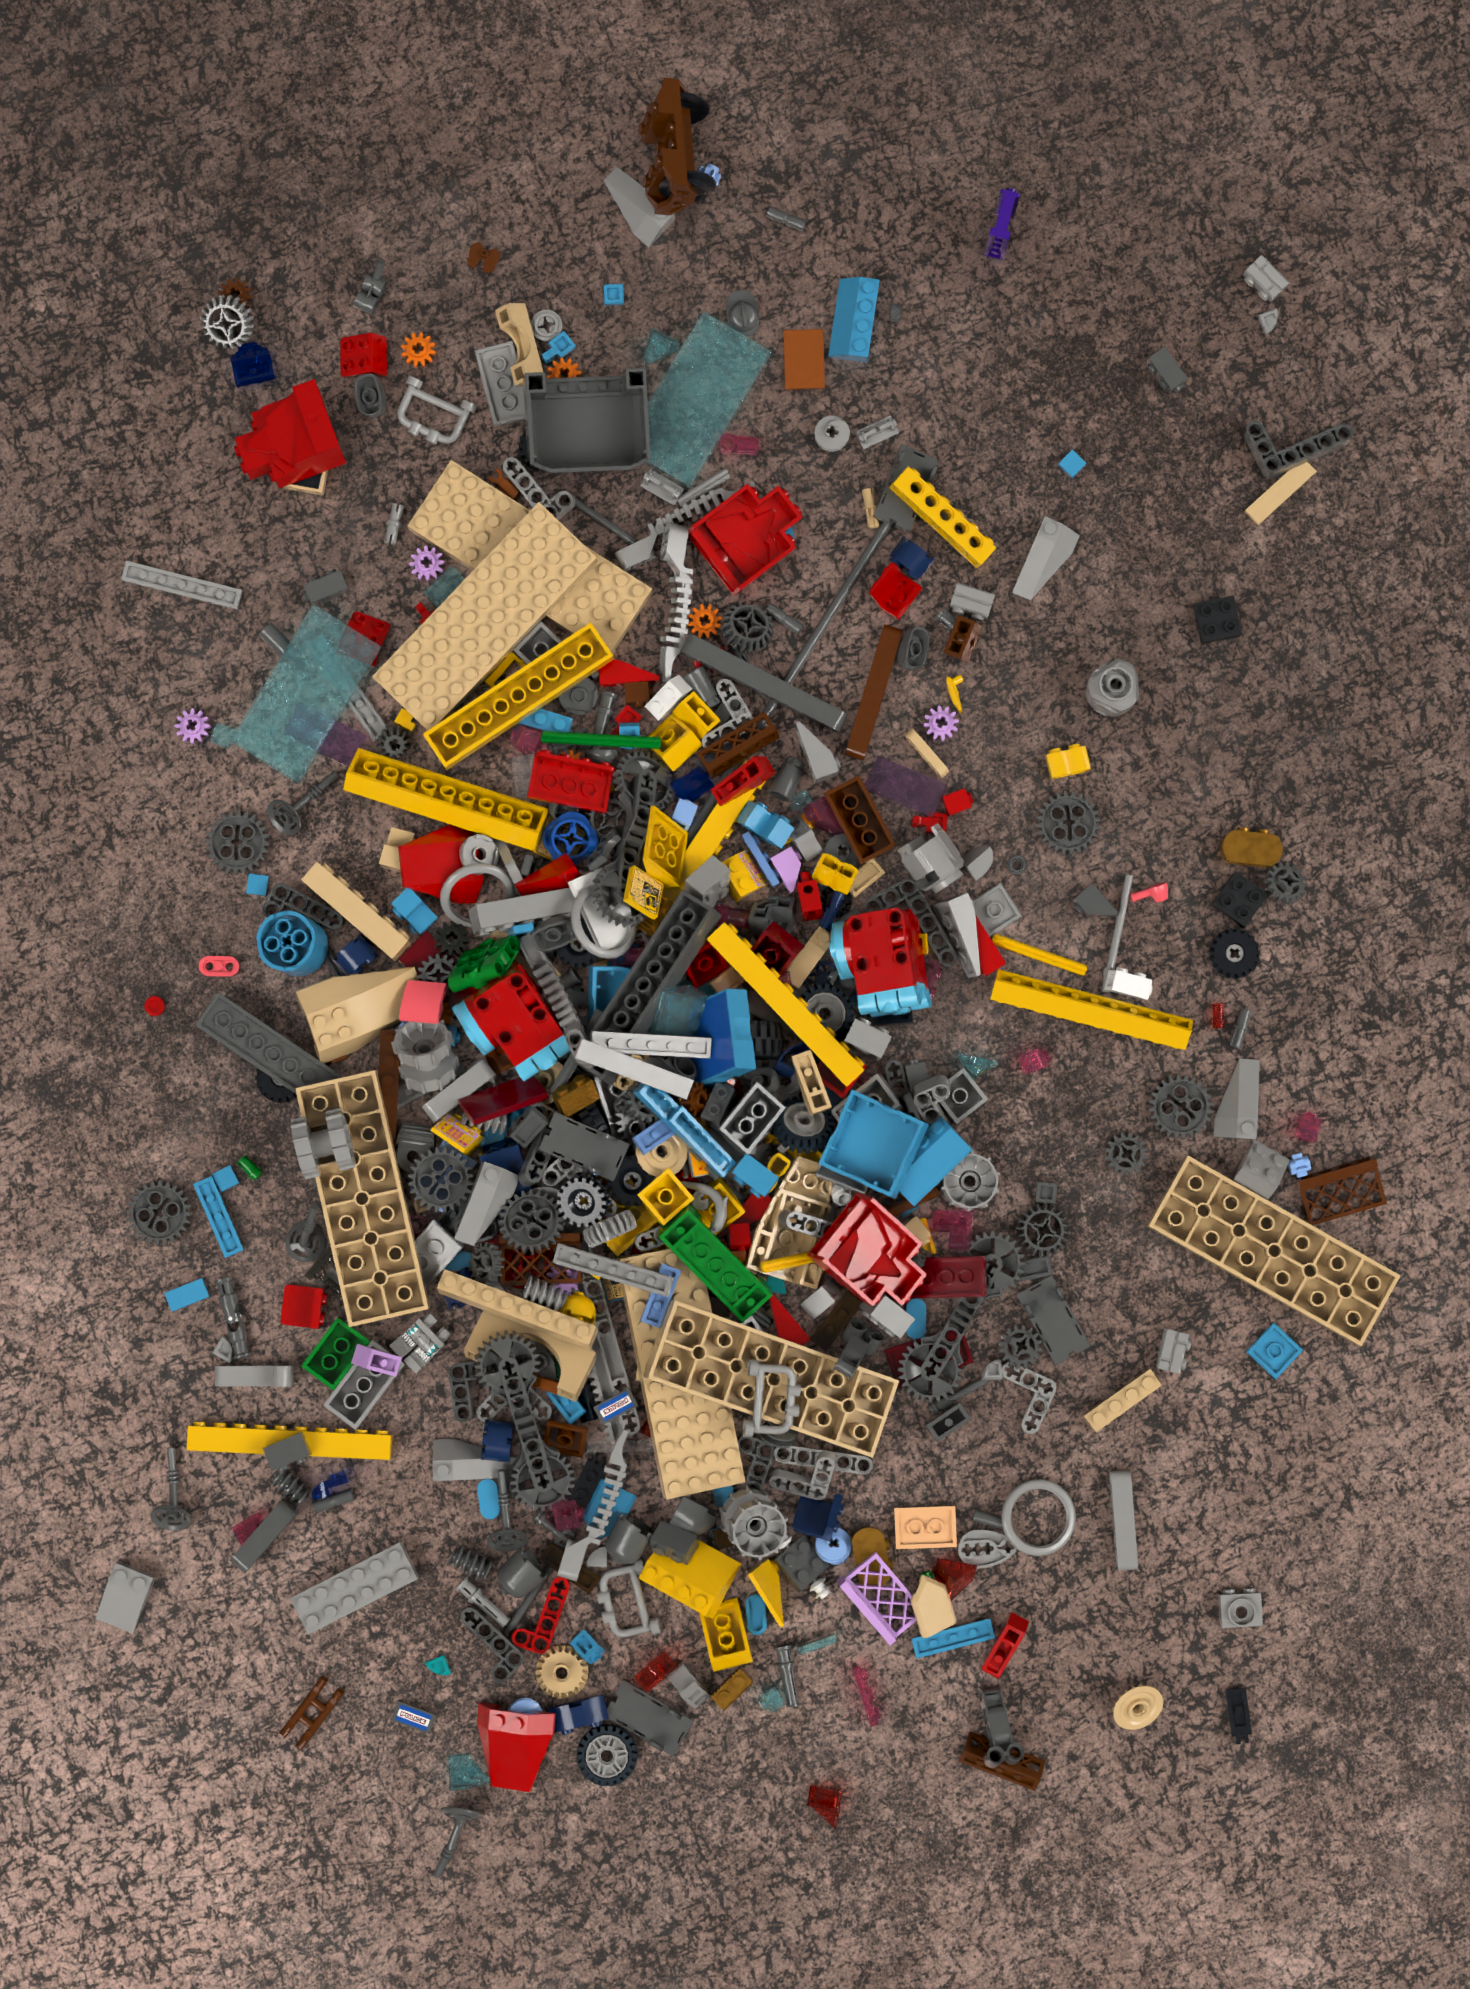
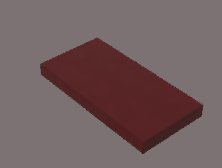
M425 931L399 958L406 967L414 966L417 976L422 975L418 968H424L422 961L428 963V956L436 959V954H439L440 958L443 959V956L447 955V961L452 958L455 960L452 964L453 966L458 962L453 955L449 958L448 952L441 955V947L435 948V944L438 941H435L428 931ZM442 963L445 971H452L448 965ZM434 964L428 968L427 972L433 970ZM437 971V975H434L433 977L437 978L438 981H441V977L447 975L442 974L440 971ZM474 986L459 992H453L450 989V995H445L443 1002H447L452 1009L458 1002L472 994Z
M533 1075L526 1081L518 1077L458 1099V1104L474 1125H478L546 1100L549 1097L548 1092Z
M986 1256L925 1257V1265L921 1269L927 1275L922 1285L911 1294V1298L987 1297Z
M948 1330L945 1334L950 1340L957 1337V1333L954 1330ZM963 1335L959 1346L963 1363L958 1367L974 1362L965 1335ZM919 1338V1339H914V1340H916L919 1344L921 1343V1338ZM914 1340L884 1350L894 1379L899 1380L897 1388L902 1387V1383L905 1381V1379H899V1375L903 1374V1372L898 1371V1367L903 1366V1364L899 1363V1359H905L902 1355L903 1351L909 1353L907 1345L915 1347ZM939 1347L935 1350L937 1356L943 1357L947 1351ZM912 1355L908 1358L921 1367L923 1361ZM933 1360L931 1367L926 1366L927 1373L935 1372V1360ZM921 1374L910 1379L909 1382H912L916 1378L920 1377Z

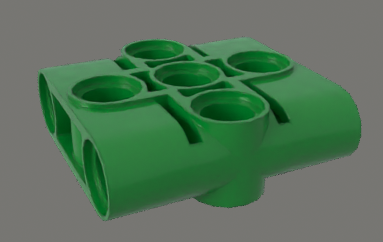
M512 935L496 941L493 938H489L478 947L464 951L448 977L450 989L453 992H459L473 986L475 989H480L489 981L504 976L519 952L520 943L518 938Z

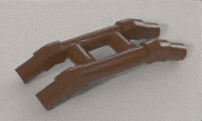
M325 1676L320 1677L279 1732V1736L285 1739L298 1721L305 1725L308 1729L295 1745V1748L299 1751H302L344 1694L341 1688H337L326 1705L319 1701L316 1697L328 1681ZM310 1705L320 1711L314 1721L304 1715Z

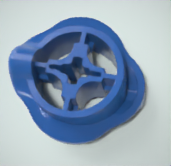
M578 812L562 814L556 820L550 822L542 832V842L553 860L564 855L557 849L554 841L556 839L564 844V854L567 853L574 865L586 859L599 844L596 831L592 828L587 818ZM570 823V827H568V831L565 834L556 833V830L562 824ZM576 824L583 829L586 839L580 838L576 834ZM572 834V838L579 841L571 842L569 845L568 840L561 837H567ZM574 845H585L579 854L570 856Z

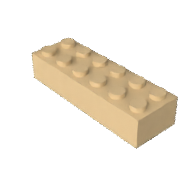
M316 862L301 880L396 962L411 945L408 941L410 937L400 928L395 930L393 928L395 924L385 915L380 917L378 915L380 911L372 903L368 902L365 904L363 902L365 898L357 890L353 889L350 891L348 889L350 885L342 877L338 876L335 878L333 876L334 871L323 862L320 865Z

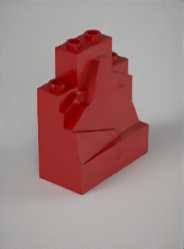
M315 379L292 387L293 393L287 398L265 405L260 410L251 413L253 421H250L253 431L236 437L237 445L234 446L237 457H241L243 460L240 463L243 474H248L250 480L269 474L272 483L276 482L278 487L282 488L347 464Z
M746 484L693 524L688 530L689 539L733 596H736L797 548L794 545L796 543L793 537L785 532L803 518L802 512L796 504H792L789 500L788 492L784 488L781 489L779 485L759 499L757 490L753 486L750 487L749 484Z
M858 1192L807 1254L810 1259L840 1285L846 1287L865 1304L870 1306L877 1304L882 1299L883 1293L894 1303L902 1306L910 1300L911 1294L922 1285L927 1275L911 1260L912 1257L918 1254L923 1243L873 1197Z

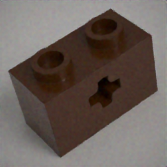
M958 615L943 653L951 658L968 663L983 626L976 621Z

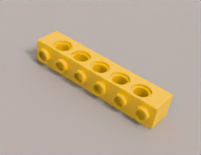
M908 466L888 488L975 568L981 566L996 549L992 539L988 536H983L974 523H969L959 509H954L945 496H940L931 483L925 482L916 469ZM911 485L917 486L918 493L911 491ZM926 498H929V499L932 500V502H933V506H932V507H929V506L926 505V503H925V499H926ZM940 512L947 514V520H943L940 517ZM955 525L961 527L962 534H958L955 531ZM970 539H974L976 541V548L970 545Z

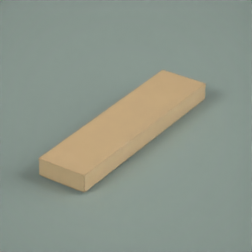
M1308 462L1287 471L1244 512L1259 526L1317 471Z

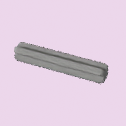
M724 468L681 495L677 499L681 507L686 503L689 505L691 500L700 498L701 495L708 493L730 479V473Z

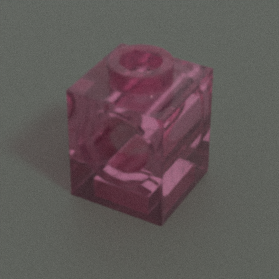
M1042 1047L1018 1056L1024 1075L1049 1066L1050 1058L1047 1050L1043 1051Z
M1306 1112V1115L1300 1114L1293 1138L1312 1144L1315 1143L1322 1120L1317 1118V1114Z
M576 1499L552 1504L554 1521L558 1532L582 1527L580 1519L584 1518L581 1506H577Z

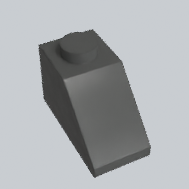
M1093 883L1073 900L1075 910L1079 914L1084 913L1086 916L1115 917L1119 913Z

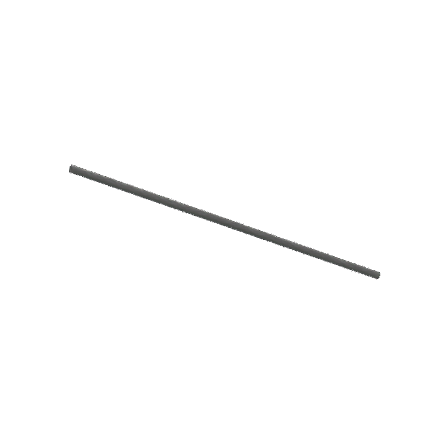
M889 520L888 523H881L784 676L783 681L792 684L894 522ZM770 699L762 713L765 711L770 719L779 703ZM763 719L758 722L756 729L763 730L767 724L766 721ZM751 732L748 733L745 740H747L750 737ZM742 761L726 770L717 784L737 770ZM712 792L687 831L686 850L717 803Z

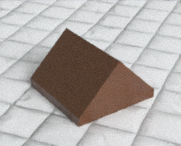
M548 1419L544 1442L551 1447L559 1449L560 1454L582 1458L589 1427Z

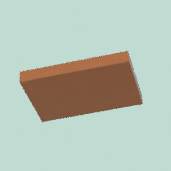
M823 329L783 330L785 390L825 389Z

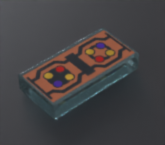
M835 1633L796 1647L799 1655H803L837 1643Z

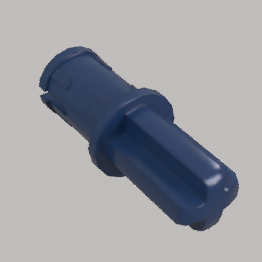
M834 891L828 906L824 907L826 910L819 926L826 931H829L836 915H839L838 910L846 897L844 894Z

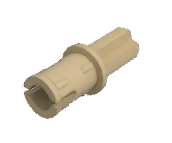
M867 488L862 490L864 498L863 511H866L868 527L874 529L879 527V520L873 518L877 506L875 489Z

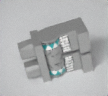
M432 1313L419 1318L389 1345L402 1359L418 1346L404 1360L416 1374L446 1345L445 1342L451 1335L444 1326L437 1333L431 1328L438 1321Z

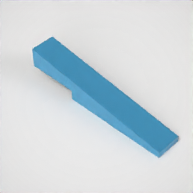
M643 1083L634 1090L633 1094L720 1177L724 1178L736 1164L731 1156L683 1106H679L665 1091Z

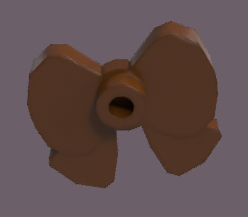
M474 243L470 248L469 257H467L468 265L471 268H475L480 260L484 261L483 272L491 273L499 263L500 252L497 249L488 251L483 248L481 243Z

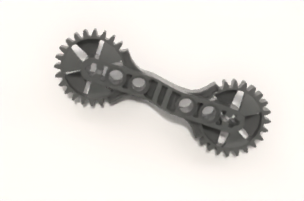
M635 751L631 754L627 753L615 766L616 771L612 775L616 778L612 783L618 784L614 790L621 792L617 797L624 804L627 811L625 828L621 835L622 839L618 842L614 851L613 862L604 866L596 874V877L592 880L594 884L590 887L594 890L591 896L596 898L592 903L599 905L596 911L602 910V918L608 916L609 923L615 920V925L618 926L622 923L623 928L628 924L630 927H633L635 924L638 925L648 917L623 901L629 868L634 865L640 869V853L646 840L651 806H655L661 811L670 803L669 801L673 798L671 794L675 791L671 787L674 782L669 780L673 775L666 773L669 768H663V761L658 763L657 756L651 758L649 752L644 756L643 751H640L638 754ZM623 773L636 774V776L629 783L624 780ZM657 782L663 785L664 792L656 791ZM602 886L610 887L609 896L602 893Z
M994 1230L991 1231V1235H987V1232L983 1231V1237L976 1234V1241L969 1239L971 1246L964 1245L967 1253L963 1252L961 1256H975L970 1252L971 1249L986 1256V1270L989 1267L988 1259L991 1261L993 1258L996 1259L997 1266L993 1265L990 1273L986 1271V1277L988 1278L986 1283L987 1297H978L975 1302H969L966 1297H960L940 1331L933 1335L922 1336L920 1344L914 1340L915 1347L907 1345L909 1353L903 1351L902 1355L905 1359H899V1363L903 1364V1366L898 1367V1371L903 1372V1374L899 1375V1379H905L902 1387L909 1386L907 1393L914 1391V1399L921 1395V1402L924 1401L925 1397H928L929 1403L932 1402L933 1397L940 1402L941 1395L947 1399V1392L954 1394L953 1386L959 1388V1383L956 1380H962L963 1377L958 1373L964 1371V1368L958 1367L963 1363L959 1347L960 1341L974 1314L986 1299L1001 1296L1003 1288L1009 1292V1285L1016 1287L1014 1280L1021 1281L1018 1273H1024L1020 1266L1025 1265V1261H1021L1020 1258H1023L1025 1255L1024 1253H1018L1022 1248L1021 1246H1014L1016 1239L1011 1242L1009 1241L1010 1234L1004 1238L1002 1237V1231L999 1232L998 1236L995 1235ZM991 1238H995V1252H991ZM1010 1251H1015L1014 1253L1002 1258V1256L1009 1253ZM1004 1266L1015 1273V1275L1011 1277L1000 1270ZM948 1330H954L957 1333V1337L950 1340L945 1334ZM942 1347L947 1353L945 1356L939 1357L936 1355L935 1350ZM912 1355L923 1361L921 1367L909 1360V1356ZM933 1360H935V1372L927 1373L926 1366L931 1367ZM921 1374L920 1377L916 1378L912 1382H909L910 1379ZM940 1374H945L946 1376L951 1378L953 1382L950 1384L940 1379ZM929 1381H932V1394H929Z
M507 1330L504 1332V1336L497 1332V1338L494 1339L491 1335L489 1336V1343L482 1341L484 1348H477L480 1354L474 1355L475 1360L478 1362L473 1363L476 1368V1376H479L478 1381L483 1383L484 1389L489 1387L491 1394L501 1397L508 1404L520 1440V1452L512 1464L515 1470L510 1471V1475L513 1477L509 1479L511 1492H514L513 1496L515 1499H518L520 1505L525 1503L526 1509L532 1505L534 1511L540 1507L542 1512H544L545 1506L552 1510V1504L555 1503L558 1507L560 1506V1499L565 1502L567 1501L564 1495H571L569 1488H574L572 1481L575 1480V1476L572 1474L574 1469L571 1466V1462L569 1459L566 1460L565 1454L560 1455L559 1449L547 1445L541 1439L530 1406L529 1391L537 1379L533 1372H539V1368L536 1366L540 1364V1360L537 1358L539 1353L535 1351L536 1347L534 1344H531L529 1338L524 1340L525 1337L522 1333L517 1337L515 1331L512 1332L511 1336L508 1335ZM531 1354V1359L518 1364L515 1358L518 1355ZM509 1361L511 1370L506 1369L505 1362ZM496 1363L498 1371L483 1373L484 1367ZM517 1379L514 1384H508L509 1380ZM522 1397L521 1401L513 1402L515 1398ZM530 1441H536L532 1446L527 1445ZM535 1459H541L539 1463L533 1464ZM566 1470L564 1476L553 1480L552 1471ZM538 1473H542V1474H543V1476H544V1480H543V1481H541L540 1476H539ZM531 1478L534 1487L518 1488L519 1483Z

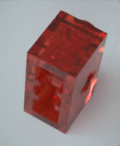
M664 1649L638 1671L633 1678L648 1693L677 1668L678 1663Z

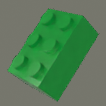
M337 1317L301 1367L334 1391L354 1365L351 1362L357 1344L368 1346L372 1340L353 1326L349 1327L348 1323L341 1317Z

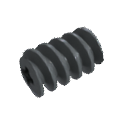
M276 1470L267 1481L273 1479L272 1487L279 1485L278 1493L285 1490L283 1498L291 1496L289 1503L297 1502L295 1505V1509H297L310 1496L311 1487L303 1489L305 1482L303 1481L298 1484L299 1476L291 1477L294 1472L293 1470L289 1472L284 1470L279 1473Z
M462 1544L459 1548H455L447 1566L454 1562V1570L461 1566L462 1574L468 1570L469 1578L476 1574L475 1581L478 1582L483 1578V1584L493 1561L490 1560L486 1564L485 1556L478 1560L479 1553L476 1552L471 1556V1549L469 1548L464 1552V1545Z

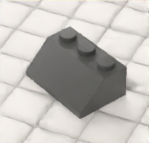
M755 1081L718 1127V1130L724 1139L739 1153L748 1155L786 1107Z

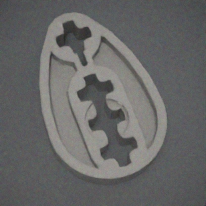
M974 1529L966 1532L959 1540L958 1554L967 1566L980 1569L1006 1561L1015 1554L1017 1548L1013 1546L1010 1552L1006 1553L1005 1549L997 1548L1004 1546L1009 1541L1006 1535L986 1529ZM976 1543H979L980 1547H984L985 1543L993 1546V1550H990L989 1554H986L984 1550H981L978 1555H976L975 1551H970L969 1555L961 1551L962 1548H965V1544H969L971 1548L975 1547Z

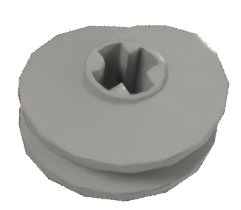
M826 416L819 420L815 426V441L821 449L827 452L841 450L849 441V426L840 417ZM830 430H834V437H830Z

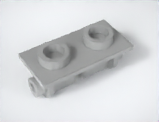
M890 415L855 431L864 450L899 434V431L896 427L895 419Z
M651 469L648 473L646 472L640 485L675 506L677 499L684 491V488Z

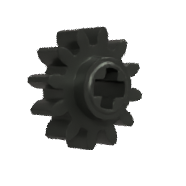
M453 921L451 926L444 922L443 930L441 928L436 929L439 935H434V940L439 942L435 944V948L441 947V955L448 952V957L451 958L452 952L460 956V949L466 951L467 947L465 944L469 943V938L466 937L468 930L461 931L462 924L455 927V922ZM450 936L454 937L453 942H449Z

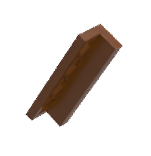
M764 711L696 754L706 768L710 778L713 779L780 737L777 729ZM763 719L768 724V727L763 730L756 729L757 723ZM744 731L751 732L747 740H739L740 733ZM726 742L733 743V747L729 751L721 750L722 745ZM709 752L716 753L715 759L709 763L703 757Z
M969 1731L965 1746L959 1757V1762L1035 1791L1041 1780L1045 1760L1025 1753L1020 1762L1015 1765H1010L1003 1761L998 1767L989 1768L983 1761L984 1754L990 1749L988 1738ZM971 1740L979 1742L981 1748L977 1749L970 1746ZM1009 1750L1010 1756L1013 1755L1018 1758L1016 1750ZM990 1753V1759L997 1762L999 1760L998 1756ZM1034 1763L1039 1765L1038 1772L1030 1769L1027 1764Z

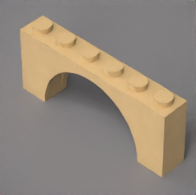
M483 1310L464 1348L465 1357L477 1361L474 1355L480 1354L477 1348H484L482 1341L489 1343L490 1335L494 1339L497 1338V1332L504 1336V1332L507 1330L508 1335L511 1336L512 1332L515 1331L517 1337L522 1333L525 1337L524 1340L529 1338L530 1341L546 1347L555 1356L561 1369L557 1394L574 1402L577 1401L596 1362V1353L593 1349H585Z

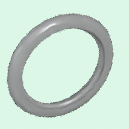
M474 863L463 866L453 872L444 882L440 892V903L446 916L459 925L462 924L464 927L472 928L470 918L459 915L453 909L450 902L452 887L458 880L469 874L488 873L496 876L505 887V899L515 898V885L511 877L504 870L491 864Z
M591 886L584 888L575 898L571 909V924L577 940L588 952L597 957L611 959L624 955L635 941L637 924L633 927H630L628 924L627 935L619 946L611 949L596 946L586 936L581 925L580 911L582 905L594 892L590 888ZM602 886V893L609 896L610 887Z
M1031 1479L1019 1484L1007 1496L1001 1514L1002 1527L1010 1543L1019 1551L1027 1555L1046 1556L1061 1549L1071 1538L1076 1522L1075 1507L1067 1491L1060 1485L1050 1480ZM1033 1489H1044L1054 1493L1061 1500L1066 1511V1523L1063 1532L1055 1541L1044 1546L1030 1545L1021 1540L1015 1533L1011 1521L1015 1502L1025 1492Z

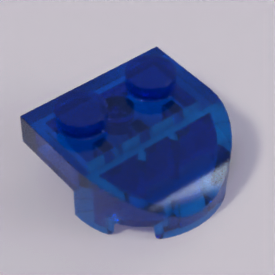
M249 342L239 346L238 351L234 355L232 354L231 365L237 388L275 380L272 359L266 347L259 346L256 342Z
M344 1471L331 1474L330 1479L319 1483L313 1489L311 1494L312 1500L319 1499V1496L322 1499L334 1495L333 1487L352 1481L350 1473L345 1474Z

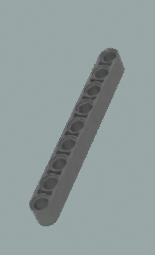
M688 635L680 651L683 655L834 732H840L848 716L844 711L695 635Z

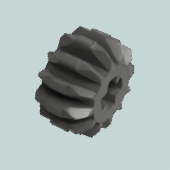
M392 725L389 726V732L383 729L382 734L384 736H378L380 743L377 744L378 748L382 749L381 754L385 755L388 753L389 758L396 755V759H400L399 753L406 756L407 752L405 749H411V745L408 743L411 741V737L406 736L407 730L400 732V726L393 730ZM393 739H396L398 742V744L395 743V746L391 745V741L393 742Z

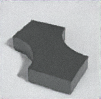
M613 827L602 836L596 849L587 857V866L592 872L608 860L609 853L622 839L621 832L617 827Z

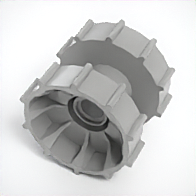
M444 1020L439 1021L438 1024L407 1022L401 1028L395 1029L396 1035L391 1044L394 1054H397L400 1059L401 1066L398 1067L400 1078L404 1079L408 1090L414 1089L423 1094L439 1089L442 1091L443 1087L447 1086L452 1080H456L457 1068H460L458 1056L454 1055L451 1049V1043H454L451 1030L448 1031Z
M341 1108L326 1111L328 1129L312 1132L306 1116L291 1120L290 1126L297 1160L305 1180L320 1176L321 1169L318 1158L334 1155L340 1171L355 1168L353 1145Z
M972 1150L941 1180V1188L939 1189L949 1201V1206L954 1205L965 1209V1212H970L971 1209L978 1207H988L987 1203L995 1194L999 1193L997 1187L998 1176L1000 1175V1172L997 1173L995 1167L990 1162V1157L985 1158L974 1154ZM966 1176L974 1178L975 1184L973 1187L965 1186L964 1179Z
M746 1486V1489L739 1490L734 1494L730 1492V1497L726 1500L723 1508H719L722 1522L719 1527L729 1535L728 1539L730 1542L737 1546L738 1551L743 1557L748 1555L762 1560V1557L774 1552L778 1553V1548L782 1545L785 1538H788L786 1534V1521H788V1518L779 1511L778 1505L771 1501L769 1494L764 1489L759 1491ZM753 1520H758L754 1526H750Z

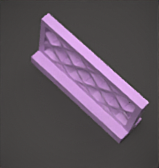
M876 1551L845 1577L842 1575L837 1580L841 1589L889 1645H892L896 1641L895 1638L916 1622L915 1615H906L907 1605H911L908 1597L911 1600L913 1595ZM876 1559L880 1563L879 1571H868L869 1564ZM856 1574H865L864 1584H855L851 1579ZM868 1575H879L878 1585H867ZM882 1576H891L893 1578L892 1586H881ZM866 1589H877L876 1599H867L865 1596ZM880 1589L891 1590L890 1600H879ZM895 1590L904 1591V1601H894ZM879 1603L890 1604L889 1614H880L878 1612ZM893 1604L904 1605L903 1615L892 1614ZM891 1618L902 1619V1625L897 1630L891 1627Z

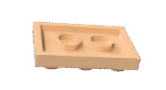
M955 1506L894 1508L896 1549L957 1547Z

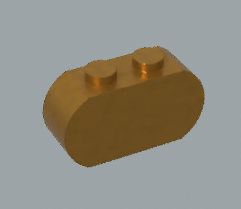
M1237 827V830L1229 832L1223 838L1220 852L1222 858L1228 864L1270 868L1280 860L1283 847L1280 839L1275 834H1269V830L1258 829L1257 832H1249V828Z
M865 1526L858 1529L851 1538L856 1567L876 1551L887 1566L894 1570L892 1558H888L886 1551L890 1550L888 1538H884L883 1533L875 1527ZM876 1559L869 1564L868 1571H879L880 1563ZM857 1574L861 1584H864L865 1574ZM868 1575L867 1585H878L879 1575ZM882 1576L881 1586H884L891 1576Z

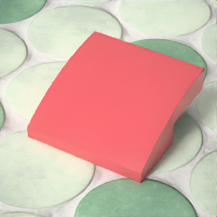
M408 980L402 998L399 1020L438 1024L444 1009L442 1003L448 989L447 984Z

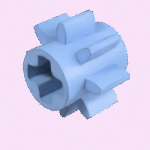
M706 163L705 167L700 166L698 172L712 176L717 186L721 178V174L718 173L719 168L709 163Z
M1302 1153L1291 1155L1292 1160L1288 1163L1290 1174H1296L1297 1178L1307 1176V1171L1311 1170L1308 1156H1302Z

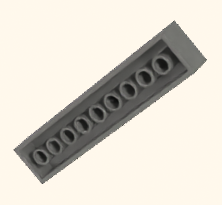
M682 890L591 1031L646 1034L722 915L713 907ZM590 1031V1033H589L588 1036H587L588 1039H589V1041H590L591 1031ZM575 1058L572 1059L578 1066L610 1086L613 1085L619 1075L598 1066L586 1069Z

